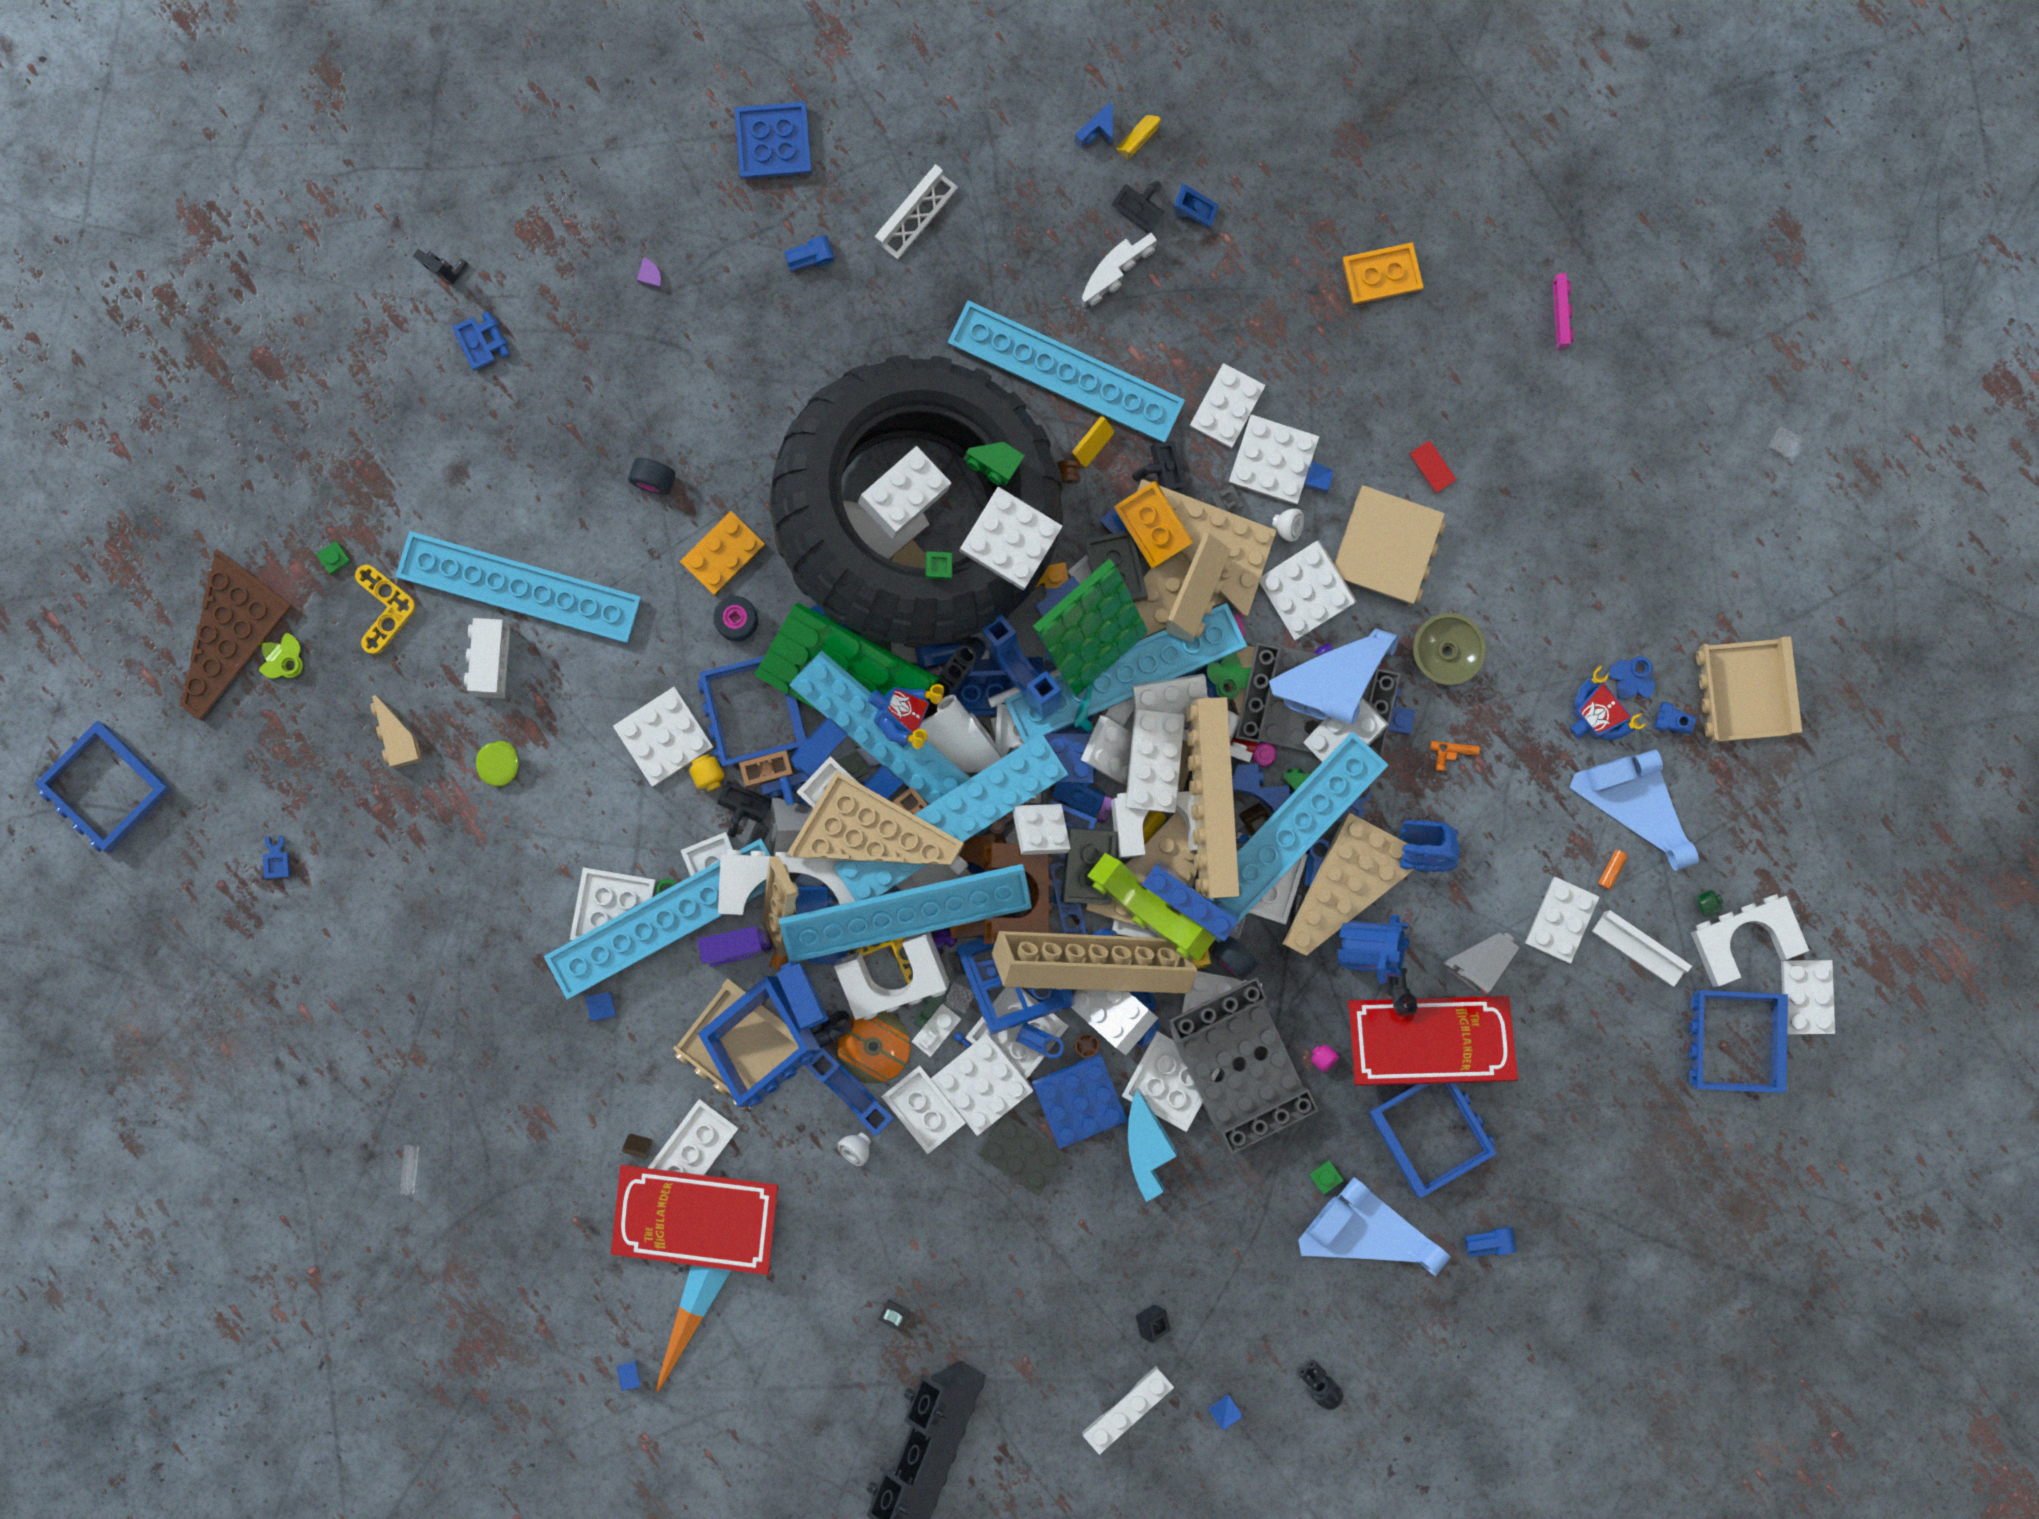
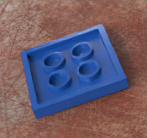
M806 102L735 107L740 179L812 174Z
M1101 1054L1032 1081L1059 1149L1127 1121Z

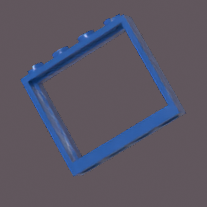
M764 656L699 672L701 678L697 680L700 694L704 693L706 702L702 703L706 717L710 716L712 726H708L711 740H716L718 748L714 750V755L724 769L737 766L740 762L786 750L789 753L796 751L807 739L797 698L790 694H785L797 742L729 758L711 680L756 670Z
M96 721L34 783L40 789L38 791L39 795L49 802L51 800L57 805L55 810L62 817H69L74 822L72 827L81 835L86 834L91 839L89 843L97 851L103 850L110 853L173 790L105 723ZM98 736L153 788L143 801L105 839L49 786Z
M765 976L698 1032L701 1041L738 1107L752 1108L756 1104H761L763 1102L762 1099L766 1095L776 1092L783 1081L793 1078L798 1073L797 1070L811 1063V1059L821 1051L809 1027L800 1028L779 978L776 976ZM771 997L799 1048L748 1090L722 1045L720 1038Z
M1694 991V995L1690 999V1008L1694 1010V1020L1690 1021V1034L1693 1035V1044L1689 1047V1057L1693 1059V1067L1689 1070V1083L1692 1084V1089L1786 1093L1788 994ZM1704 999L1772 1002L1770 1085L1703 1082Z
M1444 1083L1483 1151L1425 1185L1420 1180L1382 1112L1431 1084H1414L1367 1112L1417 1198L1421 1199L1497 1154L1494 1150L1496 1145L1493 1142V1138L1490 1134L1485 1135L1481 1128L1484 1126L1482 1119L1478 1113L1473 1114L1469 1107L1472 1103L1465 1091L1460 1092L1456 1085L1457 1083Z

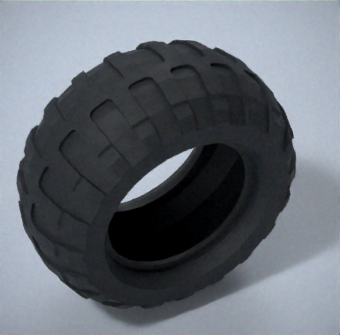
M909 355L889 357L883 363L871 366L864 364L845 372L839 380L817 391L797 418L793 420L786 432L776 459L769 503L775 530L776 546L792 572V579L802 593L806 596L809 595L823 609V614L837 624L843 623L863 634L862 637L879 643L881 641L900 643L909 648H926L927 645L959 643L982 632V629L994 623L995 618L1000 614L1006 619L1033 592L1047 570L1061 530L1024 591L968 556L952 563L951 580L925 579V568L905 566L875 552L860 538L849 521L842 497V475L856 457L878 443L896 438H920L933 441L951 449L962 458H964L969 448L1005 442L1025 456L1006 486L991 482L988 479V475L980 470L975 471L984 487L988 502L997 487H1000L1058 524H1063L1062 477L1058 464H1055L1051 455V443L1042 425L1035 424L1026 411L1025 402L1015 392L1008 393L1001 386L991 381L992 375L979 368H975L972 371L963 366L952 364V359L942 356H932L930 360L910 359Z

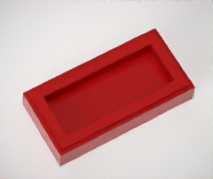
M1430 440L1409 454L1435 494L1456 481V478Z

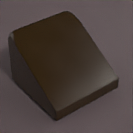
M1257 803L1239 814L1251 836L1270 818L1261 803Z
M629 1134L622 1151L633 1156L647 1158L649 1157L652 1139Z

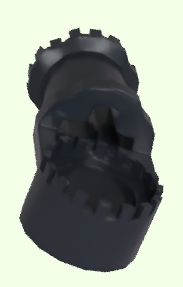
M1402 968L1401 977L1388 976L1390 985L1388 994L1393 996V1008L1395 1007L1394 1011H1397L1396 1014H1399V1017L1412 1015L1417 1011V1001L1410 993V989L1407 988V968Z
M844 1010L832 1014L829 1022L824 1024V1028L813 1033L820 1048L830 1043L838 1042V1038L848 1034V1031L851 1032V1028L854 1025L853 1020L847 1011ZM846 1019L842 1026H836L840 1020Z

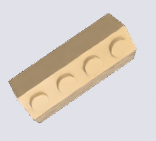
M1205 532L1167 621L1166 633L1191 643L1194 642L1196 636L1201 637L1206 625L1202 623L1204 616H1210L1215 602L1211 601L1214 593L1219 594L1224 582L1220 578L1223 571L1228 573L1233 561L1232 558H1229L1231 549L1210 533Z

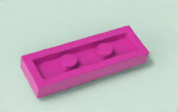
M1567 273L1556 274L1553 279L1557 350H1565L1574 340V329L1570 327L1569 319L1572 318L1573 309L1572 304H1568V295L1571 294V282L1567 281Z

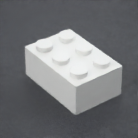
M916 446L863 492L858 503L893 540L948 491L951 482Z
M473 618V623L469 624L468 639H471V648H467L466 663H469V673H465L464 687H467V691L475 697L505 699L510 626L503 620Z
M1077 989L1073 994V1006L1071 1008L1125 1055L1128 1054L1158 1019L1156 1015L1127 991Z

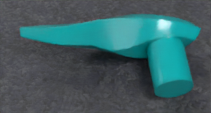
M1091 684L1075 715V727L1081 726L1086 732L1091 731L1093 728V724L1087 719L1093 688Z

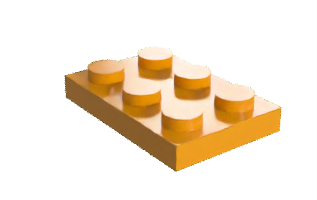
M1413 242L1342 258L1353 305L1417 292L1424 288Z
M1156 480L1114 506L1151 568H1154L1194 543Z
M730 511L680 563L716 596L766 545Z

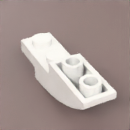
M1150 233L1133 246L1127 239L1117 245L1102 260L1092 274L1082 296L1081 305L1085 308L1090 304L1092 307L1103 299L1102 295L1108 291L1113 293L1122 286L1121 282L1124 276L1121 271L1126 272L1136 264L1135 261L1140 257L1147 258L1155 251L1154 248L1156 247L1157 240L1154 235Z

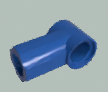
M825 235L809 240L808 244L784 251L790 272L812 265H827L835 260L829 238Z
M962 642L927 645L926 648H915L918 667L926 670L938 667L942 663H947L957 648L962 645Z
M1318 839L1307 850L1308 856L1303 885L1311 886L1330 847V843L1327 840ZM1317 843L1321 844L1325 849L1322 857L1316 856L1313 852V847Z
M1029 1023L1023 1024L1015 1040L1049 1059H1058L1064 1053V1044L1060 1038ZM1050 1041H1056L1060 1044V1051L1055 1055H1051L1046 1051V1046Z
M1513 1227L1498 1228L1487 1233L1465 1236L1468 1257L1488 1254L1504 1255L1517 1252Z

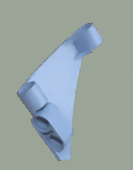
M1375 628L1366 638L1329 651L1269 681L1273 696L1284 699L1285 705L1296 712L1321 720H1325L1330 716L1332 719L1354 725L1360 712V700L1385 654L1393 656L1399 636Z
M1656 749L1633 757H1623L1574 774L1570 789L1664 851L1674 871L1699 863L1696 848L1686 838L1675 813L1660 771L1663 770L1662 759Z
M1355 1177L1352 1178L1338 1197L1335 1196L1327 1203L1298 1239L1301 1256L1418 1262L1434 1276L1441 1271L1451 1258L1448 1253L1415 1229Z

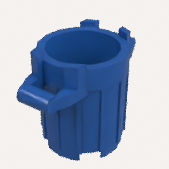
M1392 915L1389 924L1355 921L1343 923L1340 931V937L1343 938L1342 949H1338L1339 966L1346 967L1348 970L1377 972L1378 982L1381 984L1388 981V976L1401 977L1405 949L1409 948V938H1405V929H1408V923H1400L1398 915Z

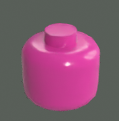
M1269 743L1256 745V749L1252 754L1254 764L1258 763V767L1262 768L1269 767L1276 760V750Z
M1327 1044L1321 1047L1317 1046L1312 1051L1314 1055L1311 1061L1321 1072L1330 1070L1339 1059L1337 1052Z

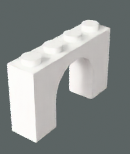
M1178 788L1176 811L1180 813L1186 824L1189 851H1197V845H1194L1192 837L1193 830H1196L1195 820H1192L1191 817L1194 795L1190 794V788L1187 792H1180ZM1127 793L1117 794V798L1111 800L1114 831L1118 832L1116 845L1117 859L1145 855L1142 827L1143 820L1149 810L1125 808Z
M1775 894L1764 898L1765 903L1757 907L1755 903L1742 907V913L1733 915V912L1721 915L1718 917L1720 921L1711 924L1709 920L1696 925L1697 930L1691 932V935L1713 987H1718L1741 978L1730 950V940L1734 931L1743 923L1758 924L1769 933L1780 961L1809 951L1787 896L1779 898Z
M930 932L905 937L903 946L913 970V980L907 986L900 989H886L878 985L870 976L861 952L837 960L834 968L855 1020L860 1018L868 1020L875 1017L878 1012L884 1010L892 1012L899 1009L900 1005L906 1003L914 1005L921 1002L924 997L930 995L938 997L946 992L945 990H947L950 981Z

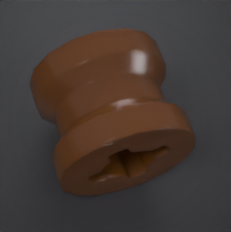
M1061 460L1057 462L1062 483H1080L1081 477L1078 475V470L1081 468V462L1074 460Z

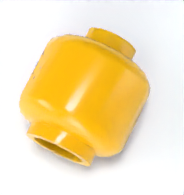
M706 754L691 762L692 766L689 769V773L697 789H707L708 792H711L721 787L720 782L724 779L725 773L716 757H710L709 754Z

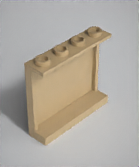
M1362 485L1334 565L1345 582L1406 602L1408 607H1412L1415 602L1419 603L1423 589L1420 588L1422 579L1427 580L1431 566L1427 564L1429 558H1434L1439 544L1435 543L1437 535H1442L1446 521H1443L1445 513Z
M1791 636L1781 637L1776 640L1720 645L1703 644L1699 647V651L1696 652L1697 664L1701 665L1702 675H1699V685L1701 689H1704L1705 699H1702V710L1707 715V723L1704 725L1706 737H1709L1710 743L1792 736L1802 733Z
M728 978L722 985L721 990L677 1046L673 1047L677 1052L675 1057L684 1064L692 1063L697 1067L694 1071L705 1080L709 1077L715 1081L714 1087L724 1095L727 1092L730 1093L701 1041L698 1032L746 993L745 990ZM762 1004L720 1038L722 1045L748 1090L799 1048L785 1022Z

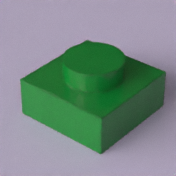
M337 541L316 554L330 575H333L351 562Z
M927 551L925 557V579L951 580L952 553Z
M1329 1160L1308 1174L1323 1195L1344 1181Z

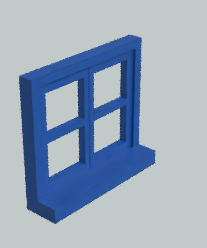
M984 937L956 946V952L990 1036L1073 1006V994L1070 989L1050 988L1053 998L1028 1007L1021 988L1015 987L1023 1009L997 1018L987 991L1003 986L1001 978L998 976L983 982L973 959V955L992 949L995 944H984Z

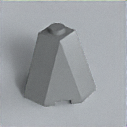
M772 798L770 812L772 857L775 856L776 852L789 851L814 808L797 803L787 806L785 800Z
M1506 932L1504 934L1496 933L1445 960L1442 966L1480 995L1488 994L1520 947L1515 944L1517 940Z

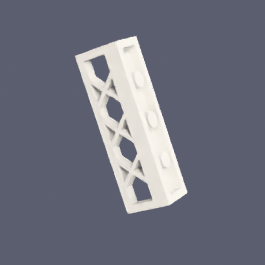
M935 164L875 235L876 244L896 260H899L958 190V186L943 175V170ZM940 181L950 188L945 195L935 196L934 188ZM925 201H933V210L930 213L920 214V204ZM918 219V228L915 231H904V223L907 220ZM893 237H903V245L897 252L887 245Z
M1611 910L1605 911L1591 931L1671 987H1675L1683 973L1688 972L1692 967Z

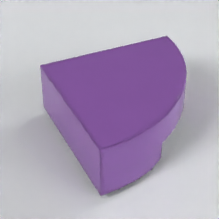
M643 258L637 281L661 288L662 279L657 266L651 260Z
M1105 796L1097 822L1106 823L1111 810V800L1113 799Z

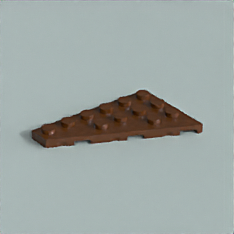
M218 549L213 553L214 560L211 572L209 571V582L205 589L202 603L203 610L196 630L197 637L193 644L190 657L191 664L188 677L185 680V691L182 694L180 703L184 709L201 721L262 646V643L265 642L293 607Z

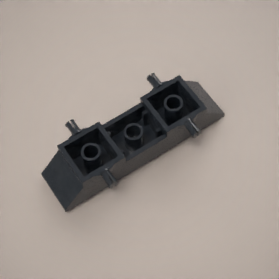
M958 1361L931 1377L922 1374L915 1391L912 1389L905 1390L908 1394L904 1393V1397L910 1400L904 1422L909 1424L911 1428L894 1471L885 1469L878 1485L875 1483L868 1484L870 1488L867 1487V1491L873 1497L867 1517L870 1519L931 1518L933 1511L937 1507L942 1487L946 1484L951 1464L956 1459L960 1441L966 1433L969 1418L975 1410L978 1395L984 1387L986 1377L984 1373L963 1361Z

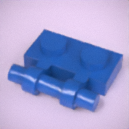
M490 311L484 312L481 315L484 322L479 325L475 318L472 317L452 327L473 371L495 362L492 355L494 351H499L502 358L510 355L507 347L509 344L506 338L502 337L498 329L499 323L496 318H493ZM490 332L494 341L487 344L483 333Z

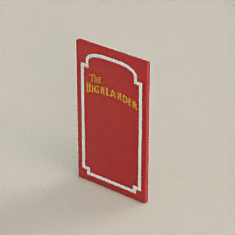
M1509 996L1416 999V1013L1404 1017H1399V1014H1396L1397 1011H1394L1393 999L1348 1001L1355 1086L1518 1081Z
M620 1165L611 1255L769 1275L779 1184Z

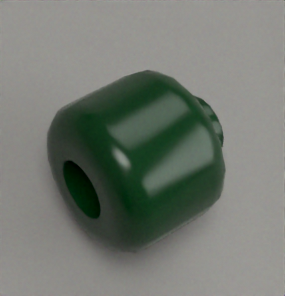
M1709 890L1697 896L1698 905L1705 917H1710L1722 911L1721 904L1724 901L1721 895H1717L1714 890Z

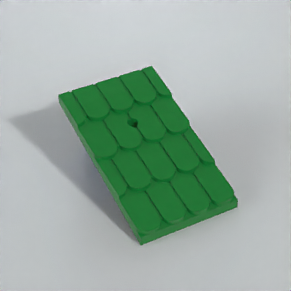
M1110 559L1103 563L1033 625L1068 689L1075 697L1094 682L1102 672H1105L1120 656H1123L1139 639L1141 640L1148 634L1145 623L1140 617L1136 605L1133 603L1119 570Z
M800 603L793 605L754 674L786 695L794 696L815 710L818 709L789 685L821 651L827 654L871 693L877 690L886 695L894 687L926 689L930 691V688L939 679L935 675L858 635L847 625L835 623L823 614V609L818 604L808 608Z

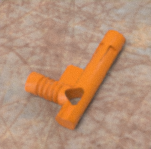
M1431 741L1430 750L1437 751L1438 754L1436 771L1445 772L1446 760H1456L1457 753L1479 756L1480 746ZM1439 745L1446 746V750L1442 752Z

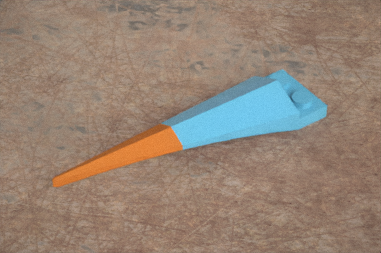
M691 1265L657 1382L656 1392L663 1386L732 1270Z

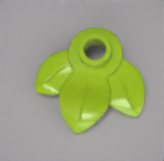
M286 633L282 638L281 644L273 642L262 643L263 656L267 662L259 668V671L266 677L273 679L281 676L287 678L297 677L303 669V662L299 658L301 647L297 639L293 635ZM290 662L295 664L293 670H288L287 668Z

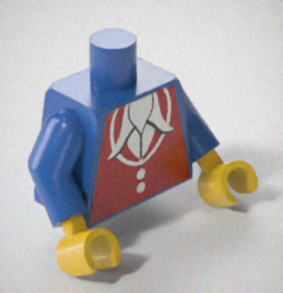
M1598 666L1593 676L1589 677L1578 690L1574 702L1576 709L1573 712L1578 722L1569 728L1577 739H1580L1587 732L1594 739L1597 737L1603 740L1621 739L1634 732L1635 728L1641 729L1648 724V722L1642 725L1638 724L1637 718L1643 714L1639 713L1632 717L1607 687L1604 681L1607 680L1609 672L1604 677L1598 674L1602 666Z
M935 684L930 688V691L926 689L894 687L886 695L877 690L873 691L868 699V703L878 709L874 723L882 730L889 741L896 742L903 748L910 742H912L914 748H922L924 742L927 741V732L919 728L929 705L927 699H930L934 704H939L943 700L944 687L940 684Z

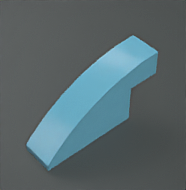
M1139 1088L1135 1091L1129 1115L1128 1145L1133 1173L1138 1187L1147 1202L1164 1192V1186L1154 1169L1175 1158L1177 1150Z

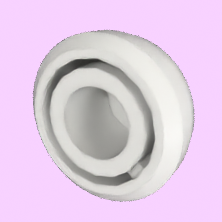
M1288 509L1281 515L1276 514L1272 525L1273 528L1278 530L1282 538L1294 542L1302 533L1304 516L1300 509Z
M863 1133L850 1135L838 1142V1149L850 1163L856 1166H864L869 1157V1144L871 1141Z

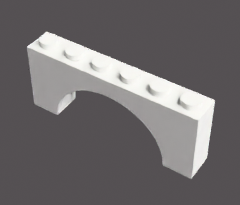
M726 850V855L721 854L718 914L743 915L745 903L750 893L756 886L767 879L769 858L772 856H766V851H751V856L741 855V850ZM776 852L775 856L779 855L782 863L787 865L789 873H802L819 879L833 891L840 905L855 902L833 867L843 860L793 858L787 852Z

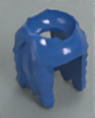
M1407 820L1403 822L1399 839L1408 844L1403 845L1402 848L1404 854H1402L1403 860H1400L1401 868L1422 870L1427 873L1429 871L1446 872L1458 866V830L1445 822Z

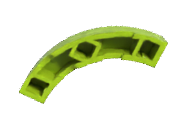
M1104 853L1088 874V877L1094 882L1092 887L1102 895L1106 893L1133 916L1132 921L1142 929L1145 926L1177 948L1175 951L1183 958L1188 959L1191 957L1199 961L1216 939L1207 929L1185 914L1177 913L1170 908V904L1138 883L1139 878L1114 857Z

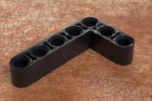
M970 637L957 648L937 676L939 679L936 684L944 687L943 699L957 693L985 654L986 646L980 638ZM927 699L929 705L924 719L938 712V704L932 703L930 699Z

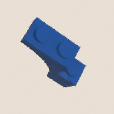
M1258 763L1238 765L1232 779L1233 792L1255 797L1264 803L1273 814L1294 793L1293 791L1289 792V786L1260 788V784H1263V770L1258 769Z

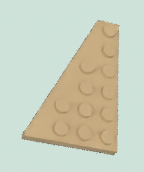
M1142 479L1137 491L1151 482ZM1160 486L1194 543L1181 550L1189 563H1192L1205 532L1210 533L1231 549L1229 558H1232L1233 561L1228 573L1223 571L1220 578L1224 581L1220 593L1227 602L1229 601L1238 610L1241 617L1246 618L1249 614L1277 530Z
M836 771L787 854L793 858L952 866L965 844Z
M1176 811L1144 845L1145 855L1133 857L1125 865L1139 878L1137 882L1141 885L1156 862L1161 860L1179 873L1178 877L1191 888L1193 886L1197 869L1194 866V855L1197 854V851H1189L1186 824L1180 813ZM1112 899L1111 905H1086V911L1139 927L1132 921L1133 916ZM1170 906V908H1172L1173 910H1175L1177 913H1179V914L1182 913V912H1180L1179 910H1177L1176 908H1174L1173 906Z
M1346 812L1283 945L1307 956L1337 932L1343 923H1348L1411 873L1414 869H1403L1400 867V860H1403L1402 854H1404L1402 848L1403 845L1408 843Z

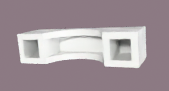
M1155 1366L1137 1382L1134 1388L1122 1400L1082 1432L1083 1437L1100 1455L1168 1394L1174 1386Z

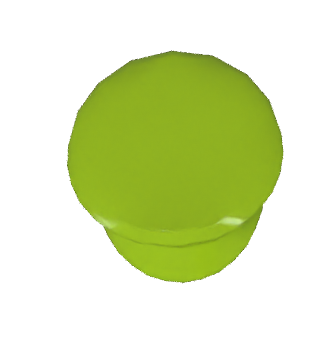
M504 741L489 743L482 747L476 757V768L480 778L493 786H503L511 782L519 768L518 757L514 747Z

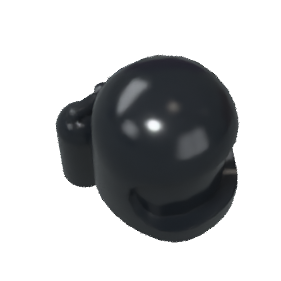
M1315 1360L1308 1363L1307 1369L1301 1368L1298 1375L1308 1386H1311V1398L1321 1408L1334 1410L1341 1405L1344 1397L1341 1387L1331 1377L1326 1376L1325 1369Z

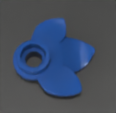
M1638 656L1631 661L1620 660L1608 671L1609 677L1619 680L1617 683V694L1620 699L1631 698L1637 692L1648 699L1654 691L1655 682L1651 676L1653 666L1646 657ZM1637 665L1643 666V673L1636 671Z

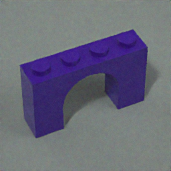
M757 926L697 939L702 964H709L710 967L769 955L768 949L772 948L769 934Z

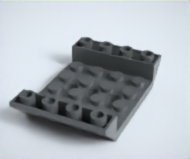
M1257 642L1236 738L1258 743L1262 741L1312 752L1303 743L1311 735L1305 731V724L1310 720H1314L1319 726L1324 720L1288 708L1284 703V699L1273 696L1269 681L1321 654ZM1378 667L1362 697L1390 724L1401 673ZM1389 725L1369 745L1381 758Z
M1257 977L1168 1020L1173 1041L1214 1130L1231 1155L1318 1112L1309 1089L1303 1087L1264 1003L1267 998ZM1259 1046L1264 1047L1266 1050V1056L1262 1060H1257L1254 1056V1051ZM1237 1057H1241L1244 1060V1067L1240 1071L1234 1070L1232 1065ZM1215 1068H1220L1223 1076L1221 1080L1215 1082L1211 1079V1072Z

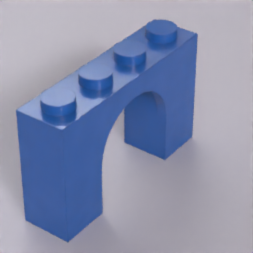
M1000 614L995 618L994 623L982 629L986 650L1043 721L1062 707V690L1047 671L1040 675L1033 668L1018 645L1015 630L1004 616Z
M830 717L826 718L794 752L791 758L793 765L797 770L805 772L811 777L829 758L830 753L848 733L840 728ZM882 765L868 780L859 784L888 799L902 785L903 780L895 776L886 765Z
M1158 860L1142 886L1225 942L1238 923L1240 914L1221 901L1215 903L1201 895L1178 877L1179 873L1161 860Z
M794 961L780 966L781 971L776 974L800 1028L809 1027L811 1029L829 1021V1017L806 966L800 963L797 964Z
M822 1048L811 1059L812 1062L805 1065L821 1083L826 1084L858 1116V1120L874 1136H878L895 1119L826 1048Z

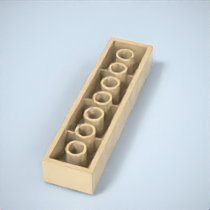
M1227 697L1196 699L1189 702L1188 707L1185 708V719L1190 725V731L1186 735L1187 745L1191 746L1188 768L1193 774V781H1190L1189 784L1190 794L1194 795L1191 817L1196 823V830H1193L1192 834L1193 843L1197 845V854L1194 855V866L1199 872V879H1196L1195 884L1196 891L1206 898L1239 896Z
M999 931L992 952L1003 987L1189 993L1197 973L1192 958H1183L1175 951L1177 948L1162 938Z

